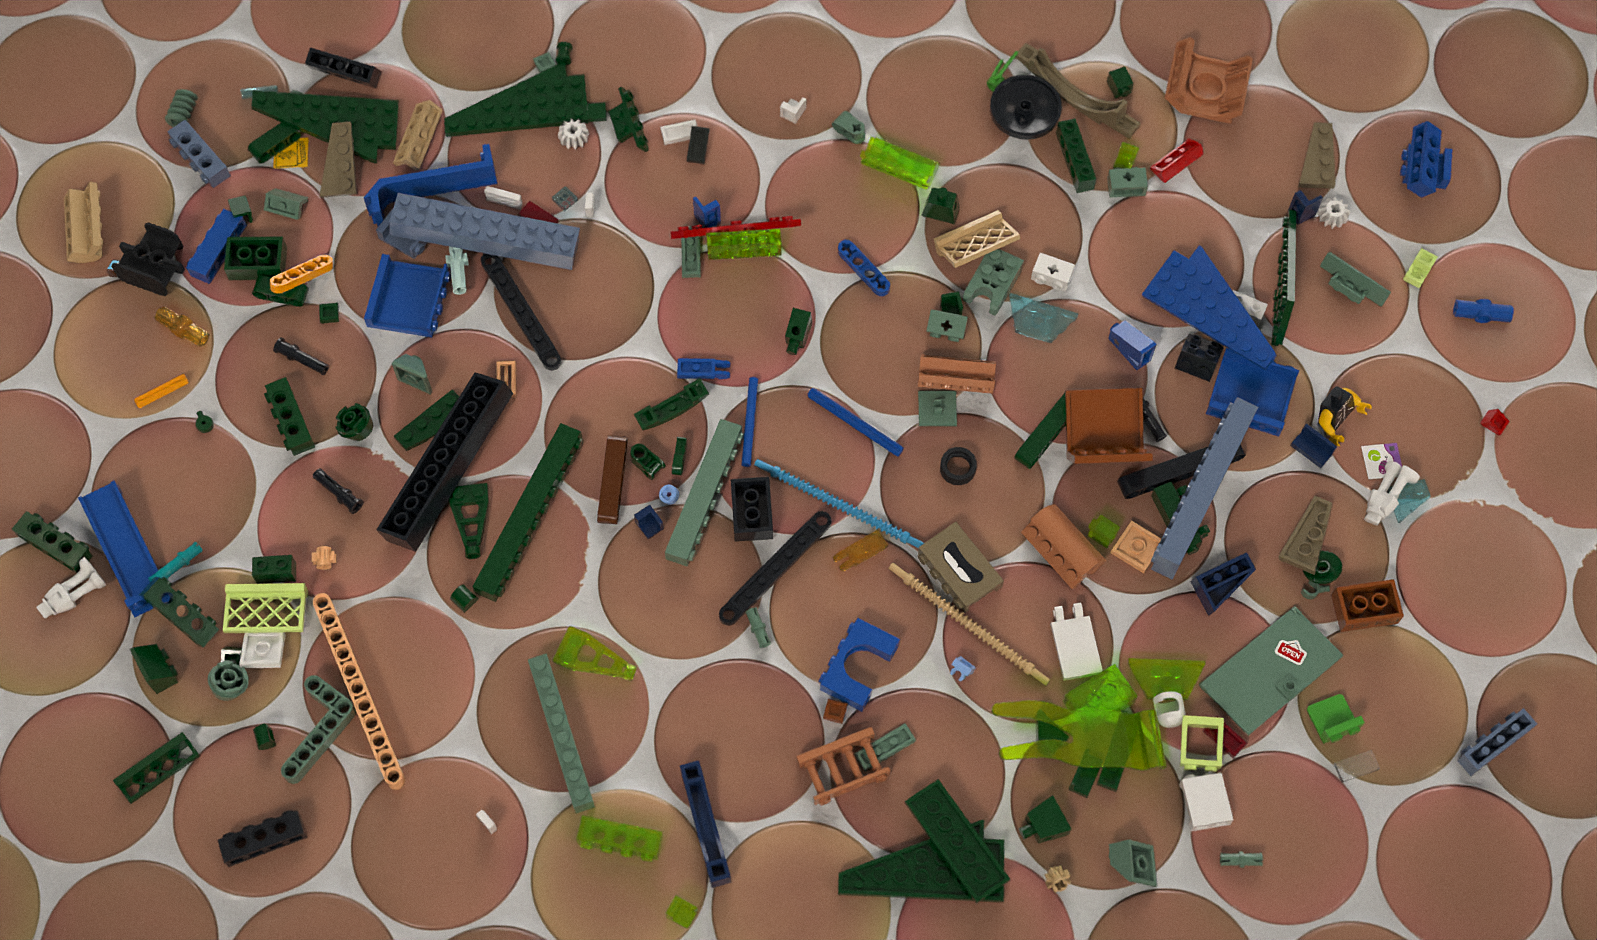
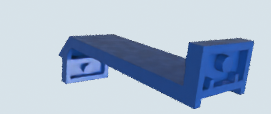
M482 145L483 152H480L481 161L379 179L363 197L369 216H372L373 224H377L379 227L385 219V207L396 201L398 193L427 197L497 184L490 145Z
M112 481L110 484L94 492L78 497L126 596L125 604L132 611L135 618L154 608L139 594L150 583L148 578L159 570L122 496L123 493L115 481ZM165 592L161 597L163 603L170 600L168 592Z

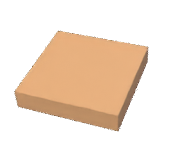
M1131 520L1111 550V554L1144 573L1151 563L1161 538Z

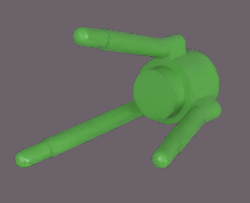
M1018 51L1014 52L997 74L1004 60L1001 59L986 83L991 91H994L1005 80L1002 74L1014 60Z

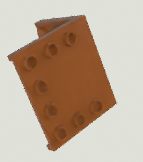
M1142 388L1065 390L1066 453L1069 461L1074 464L1153 461V453L1144 448Z

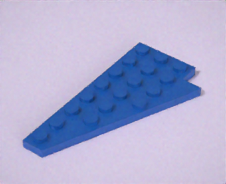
M1200 245L1189 259L1174 250L1142 293L1145 299L1265 371L1277 356Z

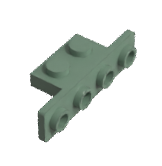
M1331 252L1327 253L1320 265L1321 268L1334 275L1328 284L1334 290L1341 292L1357 304H1360L1367 297L1379 306H1383L1391 294L1389 290Z

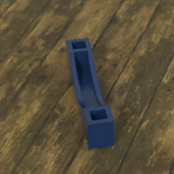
M700 761L679 765L711 888L732 883Z

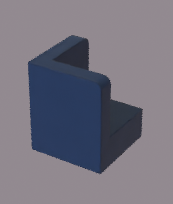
M651 505L634 514L635 523L647 539H650L664 529L662 520Z

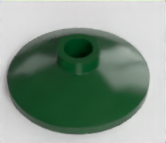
M1321 551L1315 575L1304 570L1303 573L1313 583L1328 584L1335 581L1341 575L1342 562L1336 554L1329 551Z

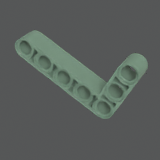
M316 675L306 678L304 687L313 699L329 711L282 765L281 774L290 784H296L303 779L356 715V709L352 702ZM314 684H319L316 690H311ZM334 695V699L332 701H326V698L328 696ZM350 707L349 711L341 713L342 708ZM331 722H337L334 728H328ZM317 738H323L320 744H314ZM310 753L308 759L301 760L302 755ZM291 769H296L294 775L288 776V772Z

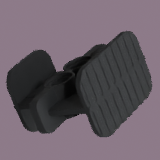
M148 222L144 225L146 233L140 244L133 246L125 242L120 243L119 248L124 254L119 263H113L111 267L121 281L155 294L167 296L166 286L174 272L183 274L185 270L180 262L172 259L175 252L182 250L184 246L178 235L172 230Z

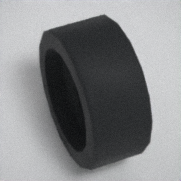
M954 447L943 454L940 472L948 483L964 485L973 479L976 473L977 461L970 450L963 447ZM954 457L966 459L970 465L969 471L964 475H954L947 468L948 461Z

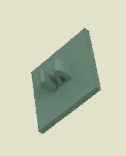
M918 391L919 426H957L956 391Z

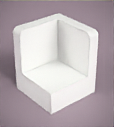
M802 98L800 102L790 99L788 103L783 101L780 106V116L796 124L806 109V99Z

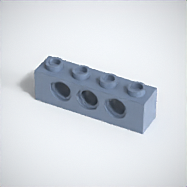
M186 120L167 131L170 136L168 140L174 149L178 148L180 150L179 154L184 160L188 159L190 161V167L194 172L198 171L200 173L199 176L205 184L209 183L214 188L231 176L227 166Z

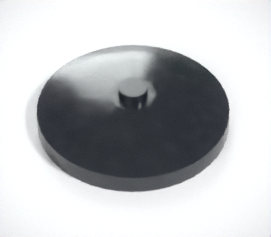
M1016 75L1005 79L995 88L990 100V114L995 125L1005 134L1017 139L1031 140L1045 136L1056 127L1062 111V102L1057 90L1048 81L1033 75Z

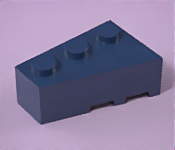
M1246 552L1192 579L1190 582L1208 616L1214 613L1256 568Z

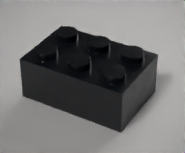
M769 477L731 479L735 542L773 539Z

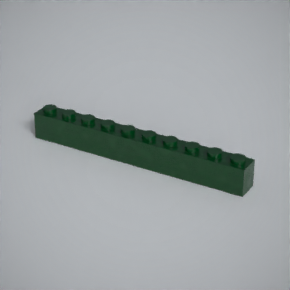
M562 423L558 426L472 586L476 594L494 602L504 594L505 584L507 580L510 581L513 577V569L516 563L519 564L521 562L522 552L525 547L530 545L533 531H537L539 528L542 514L547 513L550 499L556 496L558 484L560 481H564L567 473L566 469L573 464L574 454L583 445L584 440L581 431Z

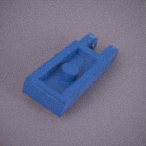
M679 358L677 379H729V371H715V367L726 369L730 367V362L715 359Z

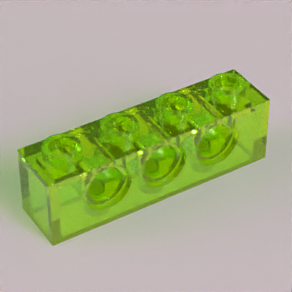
M780 229L707 233L708 260L782 256Z
M582 815L576 840L580 847L591 850L595 847L600 848V851L612 854L614 851L619 852L624 857L632 858L634 855L641 857V860L652 862L653 859L658 860L663 833L662 831ZM598 832L605 833L604 838L601 840L595 839L594 836ZM617 836L625 837L624 842L621 844L615 843L614 840ZM637 840L645 842V845L641 848L634 846Z

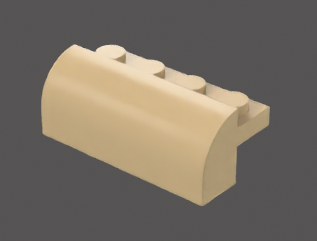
M89 182L84 191L69 189L64 196L67 261L94 262L102 257L103 239L101 238L100 191L97 190V183Z

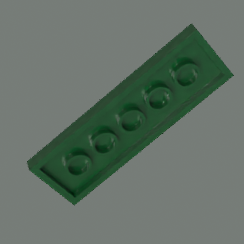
M939 779L905 801V805L976 904L1010 882L1011 879Z

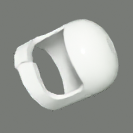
M1163 692L1153 698V704L1158 723L1165 728L1180 726L1183 715H1186L1182 695L1178 692ZM1166 698L1176 699V701L1169 703H1158Z

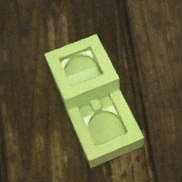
M1421 248L1403 280L1420 288L1438 256Z

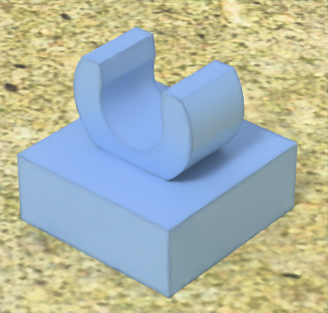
M960 656L955 658L951 664L955 668L951 670L950 674L954 675L956 671H960L961 677L959 681H963L966 676L973 674L976 667Z

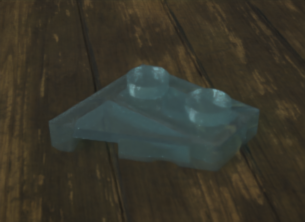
M1425 479L1418 480L1415 484L1407 483L1397 499L1399 504L1394 510L1398 523H1401L1431 497ZM1393 486L1389 487L1387 493H1390Z

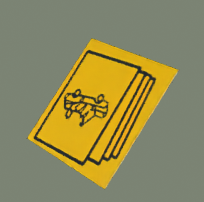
M309 137L299 138L298 141L275 155L273 169L308 167Z

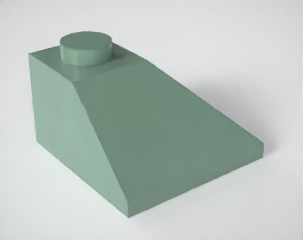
M404 354L392 362L398 381L431 395L432 389L421 358L416 355Z
M1132 840L1109 844L1110 865L1130 882L1157 887L1154 847L1152 845Z

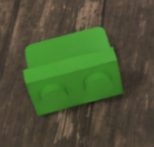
M1342 694L1327 698L1307 708V713L1323 744L1330 741L1332 743L1337 742L1343 738L1342 736L1347 734L1350 736L1357 734L1365 723L1362 716L1356 718L1353 716Z

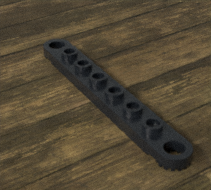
M483 254L481 256L483 269L541 363L547 370H557L562 363L561 357L498 256ZM489 258L495 259V263L491 265L486 264L485 261ZM550 357H555L557 359V361L555 362V364L553 363V365L548 364L547 360Z
M823 511L815 513L721 607L719 619L722 624L727 626L735 624L831 527L832 519L829 513ZM823 517L827 520V524L820 526L816 520ZM726 611H732L734 617L726 620L723 614Z

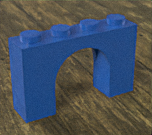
M857 618L855 623L851 622L849 625L847 638L840 641L837 648L839 652L836 656L833 655L828 663L830 668L827 673H822L819 683H821L820 691L863 712L872 695V689L848 676L844 668L846 659L855 652L868 651L890 662L899 647L900 639Z

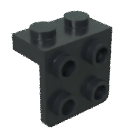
M1188 334L1175 369L1210 382L1223 346L1218 342L1206 340L1200 335Z

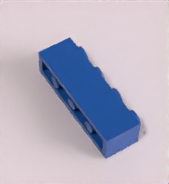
M223 209L217 215L215 223L206 232L203 242L197 246L196 253L187 262L186 268L191 277L208 284L212 282L225 261L227 237H240L247 226L243 216L234 218L232 212Z

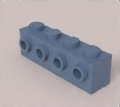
M1524 708L1517 714L1514 711L1505 718L1506 722L1504 724L1498 723L1490 729L1492 733L1488 736L1483 734L1475 741L1477 744L1471 748L1469 745L1460 752L1462 756L1457 761L1470 776L1482 769L1537 725Z

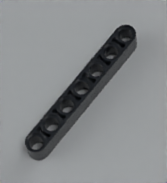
M1241 444L1231 463L1237 462L1246 456ZM1208 447L1121 477L1117 483L1124 498L1131 499L1151 492L1154 488L1169 482L1174 484L1193 477Z

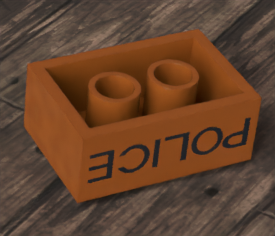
M1394 579L1336 587L1331 595L1340 632L1398 624L1404 617Z

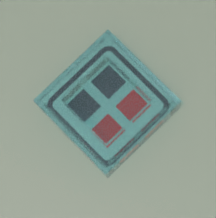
M566 186L552 196V200L564 212L578 201L577 196Z

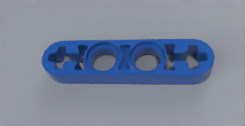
M850 240L841 241L838 245L839 256L876 295H887L890 290L888 279ZM843 247L849 248V252L847 250L843 251ZM859 258L863 261V263L861 265H855L853 263V260ZM872 271L875 276L868 278L865 276V272ZM878 285H880V286L885 285V289H883V288L878 289Z

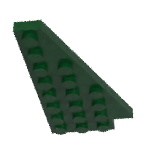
M562 62L445 117L446 137L564 126V121L569 123L571 118L574 122L579 119L581 123L587 124L589 120L584 74L567 76L566 63Z

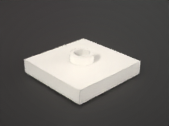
M285 632L245 633L240 667L281 668Z

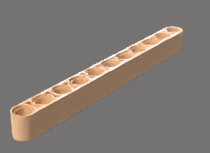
M320 593L314 597L313 606L379 768L388 786L394 790L400 789L405 784L402 769L334 604L327 594ZM328 602L325 607H319L321 603ZM329 619H335L332 624H326ZM336 636H342L339 641H333ZM343 653H349L346 658L340 659ZM350 670H356L354 675L347 676ZM363 687L360 693H354L356 688ZM364 705H370L368 710L361 711V708ZM371 722H377L376 727L368 728ZM378 740H385L383 745L375 746ZM386 757H392L390 763L383 764V760ZM393 775H399L397 781L390 782V778Z

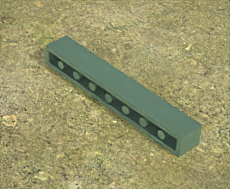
M720 419L665 550L666 560L687 567L689 562L694 560L696 555L695 547L702 541V530L709 524V513L711 510L714 511L716 507V496L718 493L721 494L723 490V479L728 477L731 466H729L731 460L734 461L737 455V445L743 441L744 433H742L741 425Z
M547 653L528 659L575 813L595 808Z

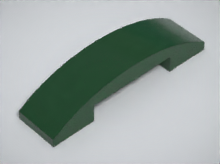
M699 378L684 386V390L652 408L649 405L636 412L634 416L642 430L651 429L687 412L705 399L709 392Z

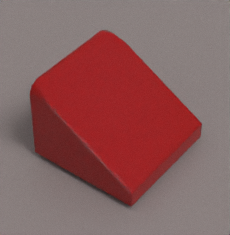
M1491 409L1487 411L1480 424L1495 434L1501 435L1510 421L1499 409Z

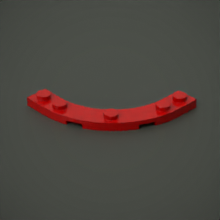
M784 216L782 220H780V217H772L767 222L742 224L741 220L730 221L731 225L703 228L702 224L691 225L692 229H689V226L678 227V231H671V239L801 226V219H793V216Z

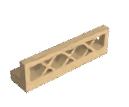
M428 100L416 104L393 161L394 165L406 164L413 170L420 169L442 113V109L432 101Z

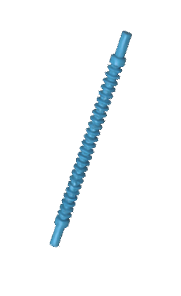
M759 459L755 461L754 466L770 473L771 477H778L779 481L784 480V483L788 482L789 486L798 487V490L802 489L803 493L808 492V495L812 494L813 498L822 499L823 503L826 501L827 505L832 504L833 508L836 506L837 510L842 509V512L846 511L847 515L852 514L851 517L856 516V519H861V522L866 521L867 525L871 524V527L875 526L876 530L881 529V532L885 531L886 535L889 533L891 537L895 536L896 540L899 538L900 542L904 544L909 543L917 548L924 544V542L910 536L909 532H902V529L898 530L897 526L892 527V524L888 525L887 521L882 522L883 520H878L877 516L874 518L873 514L868 515L867 511L864 513L863 509L858 510L857 506L854 508L853 504L848 505V502L844 503V500H839V497L834 498V495H829V492L824 493V489L819 490V487L815 488L814 484L810 485L809 482L805 483V480L801 481L800 477L795 478V475L791 476L790 472L781 471V468L778 466L773 467Z

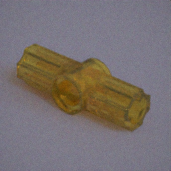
M165 306L156 311L154 319L167 327L178 338H185L199 347L204 346L208 342L209 333L195 325L187 316L183 314L178 315Z

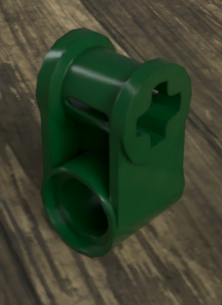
M635 444L631 448L632 463L650 480L655 478L654 475L660 469L666 467L662 459L652 453L645 445ZM643 453L644 456L638 458L635 454Z

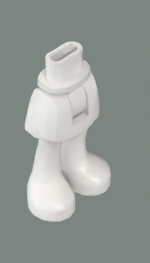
M1394 461L1387 462L1385 465L1386 473L1378 490L1372 489L1369 495L1367 515L1364 518L1366 522L1377 526L1381 520H1384L1385 517H1388L1399 504L1397 499L1407 483L1415 484L1420 478L1418 473L1404 465L1401 467L1400 464ZM1395 477H1398L1390 493H1387Z
M85 557L79 561L80 571L62 584L56 583L44 596L43 602L36 607L45 619L51 614L56 615L77 606L75 603L77 599L94 589H101L106 586L105 581ZM89 578L86 583L69 593L71 589Z

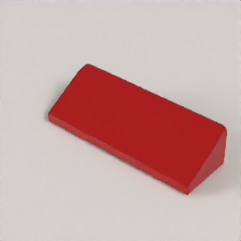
M1189 138L1152 165L1150 170L1161 181L1166 183L1204 154L1202 144Z

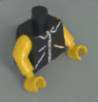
M1338 386L1333 388L1322 401L1318 424L1326 435L1330 436L1329 441L1340 447L1338 442H1344V437L1342 435H1335L1334 432L1355 409V406L1358 413L1367 415L1365 407L1372 409V406L1361 402V398L1351 389Z

